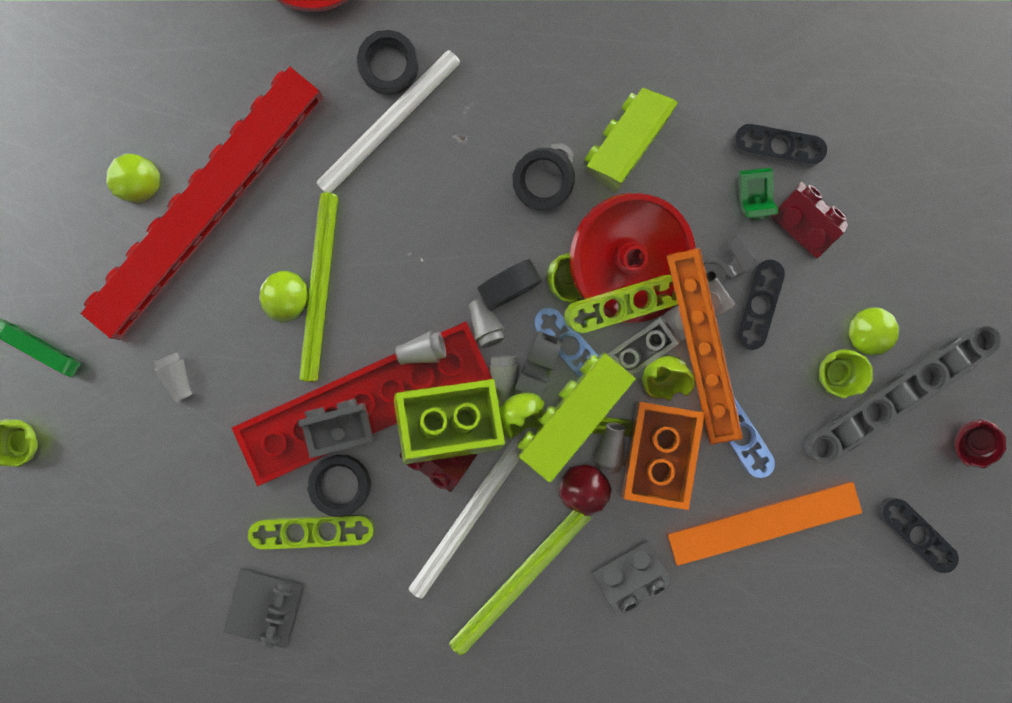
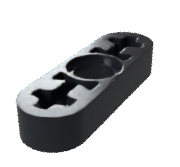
M745 124L737 130L733 137V146L742 155L806 167L817 165L827 154V145L818 136L761 125ZM747 132L752 133V139L762 140L764 134L768 135L764 143V151L760 150L763 145L762 143L754 142L750 147H746L745 141L741 140L740 137H744ZM782 137L787 141L788 150L786 153L778 154L773 151L771 147L773 138ZM795 140L799 141L797 144L798 148H807L810 143L813 144V148L815 151H818V154L810 159L807 152L799 150L795 153V157L792 156L796 147Z
M765 260L759 263L753 271L735 333L737 344L745 350L758 349L766 342L785 277L783 266L776 260ZM769 266L773 268L772 273L777 275L776 279L768 282L767 289H773L772 294L765 290H755L756 285L759 287L764 286L766 277L761 275V271L768 269ZM756 296H762L768 301V310L764 314L755 313L751 307L752 300ZM747 316L755 320H764L763 325L761 323L756 324L754 333L759 335V339L752 341L751 344H748V338L743 336V332L749 331L753 324V321H747Z
M888 498L880 504L878 513L881 521L929 568L939 573H949L957 567L959 561L957 551L906 501L898 498ZM891 506L901 507L899 514L904 519L909 520V522L904 525L899 519H890L889 517L892 513L889 508ZM917 526H922L926 531V539L921 544H914L910 538L912 529ZM933 546L937 551L947 552L945 555L946 564H936L938 557L927 549Z

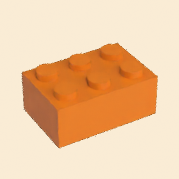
M636 402L620 497L625 500L689 510L705 413Z

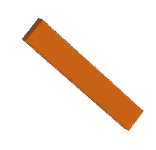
M701 248L670 254L667 256L702 412L705 413L704 421L710 445L740 440L743 438Z
M849 481L667 534L675 565L679 566L861 514L862 509L854 482Z

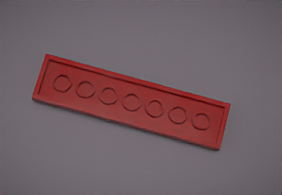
M467 321L441 332L446 347V357L441 358L438 363H407L400 365L397 355L394 353L231 427L257 487L328 455L310 458L303 428L299 427L298 420L306 418V411L324 407L325 413L338 410L337 403L356 399L357 405L365 403L372 432L375 434L397 424L394 406L395 393L491 380L492 376Z

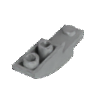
M715 278L708 284L717 318L733 307L735 302L718 278ZM678 304L609 352L610 357L633 376L652 361L658 359L685 340Z

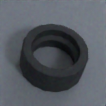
M393 30L376 31L366 37L358 50V71L366 85L377 93L385 95L401 93L409 88L417 77L419 64L416 49L410 39L400 32ZM381 45H395L406 56V69L395 80H380L370 70V56Z
M537 148L526 153L516 163L512 174L513 188L517 197L526 206L535 210H550L560 206L571 194L575 184V171L571 161L562 152L553 148ZM538 160H548L559 167L562 173V185L555 195L538 197L528 190L525 183V174L532 163Z
M527 259L493 276L478 286L477 289L487 308L493 310L536 287L542 280L532 261Z
M337 454L321 460L314 466L308 477L307 490L311 502L319 511L329 516L342 517L354 513L365 503L370 494L371 480L368 470L359 460L349 455ZM336 466L350 469L356 475L358 481V491L355 497L345 504H333L323 496L320 488L324 473Z

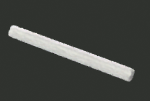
M446 51L317 180V185L325 193H332L459 65L458 57L453 52Z
M518 434L511 440L410 585L409 591L415 597L422 599L520 460L517 455L520 451L517 444L523 436Z

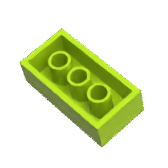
M606 353L599 354L598 356L593 354L584 362L579 369L583 373L577 382L570 380L558 394L562 398L555 408L549 405L538 418L541 425L533 434L528 431L517 444V447L520 449L517 453L518 457L549 483H551L636 379Z

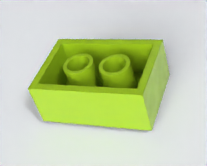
M494 379L395 393L394 406L403 464L501 450L505 445Z

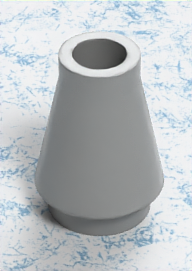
M483 298L471 302L468 306L471 311L475 341L479 342L481 348H487L502 342L505 339L503 335L505 329L494 312L487 308Z
M429 331L403 345L396 346V355L400 365L407 363H438L441 358L446 357V347L440 332L433 333Z
M178 352L153 361L156 368L153 370L168 390L174 402L192 395L184 358L180 359Z
M516 355L491 356V364L488 365L492 379L495 381L498 402L504 403L508 398L515 395V386L520 363L516 362Z
M608 423L606 425L603 437L593 457L596 462L595 467L598 470L614 474L620 472L621 467L625 465V427L618 423Z

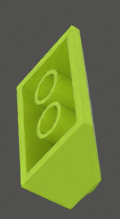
M642 88L637 96L631 93L621 107L625 111L619 121L613 118L603 132V135L607 137L600 147L595 144L584 160L588 163L585 172L616 193L668 121L678 102L645 88Z

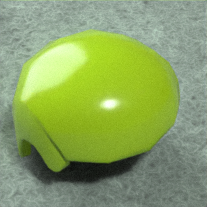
M126 153L113 159L107 169L106 184L108 189L117 198L141 204L154 197L160 186V173L149 159L137 154Z
M570 252L558 256L551 262L546 274L548 288L561 301L577 302L582 297L572 279Z
M287 270L271 274L264 281L260 289L259 300L262 310L270 319L281 323L297 319L308 302L306 283L299 275Z
M878 307L866 308L859 311L851 320L849 338L852 345L863 354H884L896 344L899 338V325L894 315L885 309Z
M849 349L837 350L827 355L821 362L819 381L827 392L837 397L846 399L853 395H862L873 381V367L865 356Z
M672 355L662 356L652 361L645 368L642 376L645 392L653 398H665L667 401H671L676 393L688 396L696 385L690 367L681 358Z
M519 393L508 398L500 408L503 434L507 440L530 427L534 422V413L539 412L543 414V406L545 404L540 396L534 393Z
M1 420L0 466L21 467L31 461L38 448V441L32 427L22 420Z

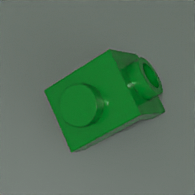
M771 168L739 171L740 209L746 217L752 220H764L769 215L778 214V207L774 203V179Z

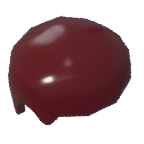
M972 420L962 425L955 436L956 454L967 467L974 466L986 469L998 462L1007 449L1005 434L997 424L988 420Z
M587 464L571 467L562 477L558 489L562 503L570 510L579 512L584 516H591L602 511L610 501L612 491L608 478L600 470Z

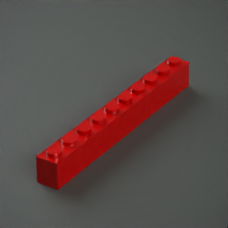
M289 66L285 72L282 70L276 74L271 82L272 87L265 96H258L252 103L249 115L244 120L240 119L233 125L229 132L231 136L223 145L218 144L209 155L210 161L205 167L197 169L190 176L188 187L182 194L177 193L172 197L167 205L169 209L161 218L157 217L150 223L146 230L148 234L141 242L134 243L126 253L127 259L120 267H114L105 277L106 284L101 290L93 292L84 302L85 308L80 314L107 337L116 340L122 338L324 97L321 92L292 67Z

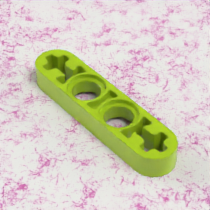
M663 275L574 302L566 309L564 321L570 329L579 333H587L678 304L675 290L672 291V297L666 294L656 295L654 291L661 292L667 290L669 283L673 285L671 275ZM644 290L648 295V301L645 306L637 308L633 302L634 295L638 291ZM614 299L618 303V311L614 316L607 317L603 312L604 304L608 300ZM578 310L588 314L595 312L597 317L591 315L583 318L582 325L574 321V318L579 314Z
M366 515L263 519L251 525L248 530V540L253 547L261 550L362 545L372 538L375 526L371 518ZM341 521H346L345 528L355 527L357 521H362V526L368 527V532H365L362 538H358L355 532L346 533L347 540H342L343 527ZM330 522L334 524L337 530L334 539L325 540L320 536L319 527L322 523ZM277 524L282 525L280 530L282 543L277 542L279 536L267 538L266 543H262L261 537H256L255 533L261 530L262 526H265V530L269 532L279 530ZM291 524H299L304 529V537L301 541L294 542L287 536V529Z

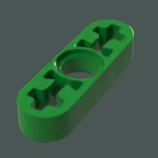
M0 318V340L61 374L72 378L75 376L81 365L79 360L17 325Z

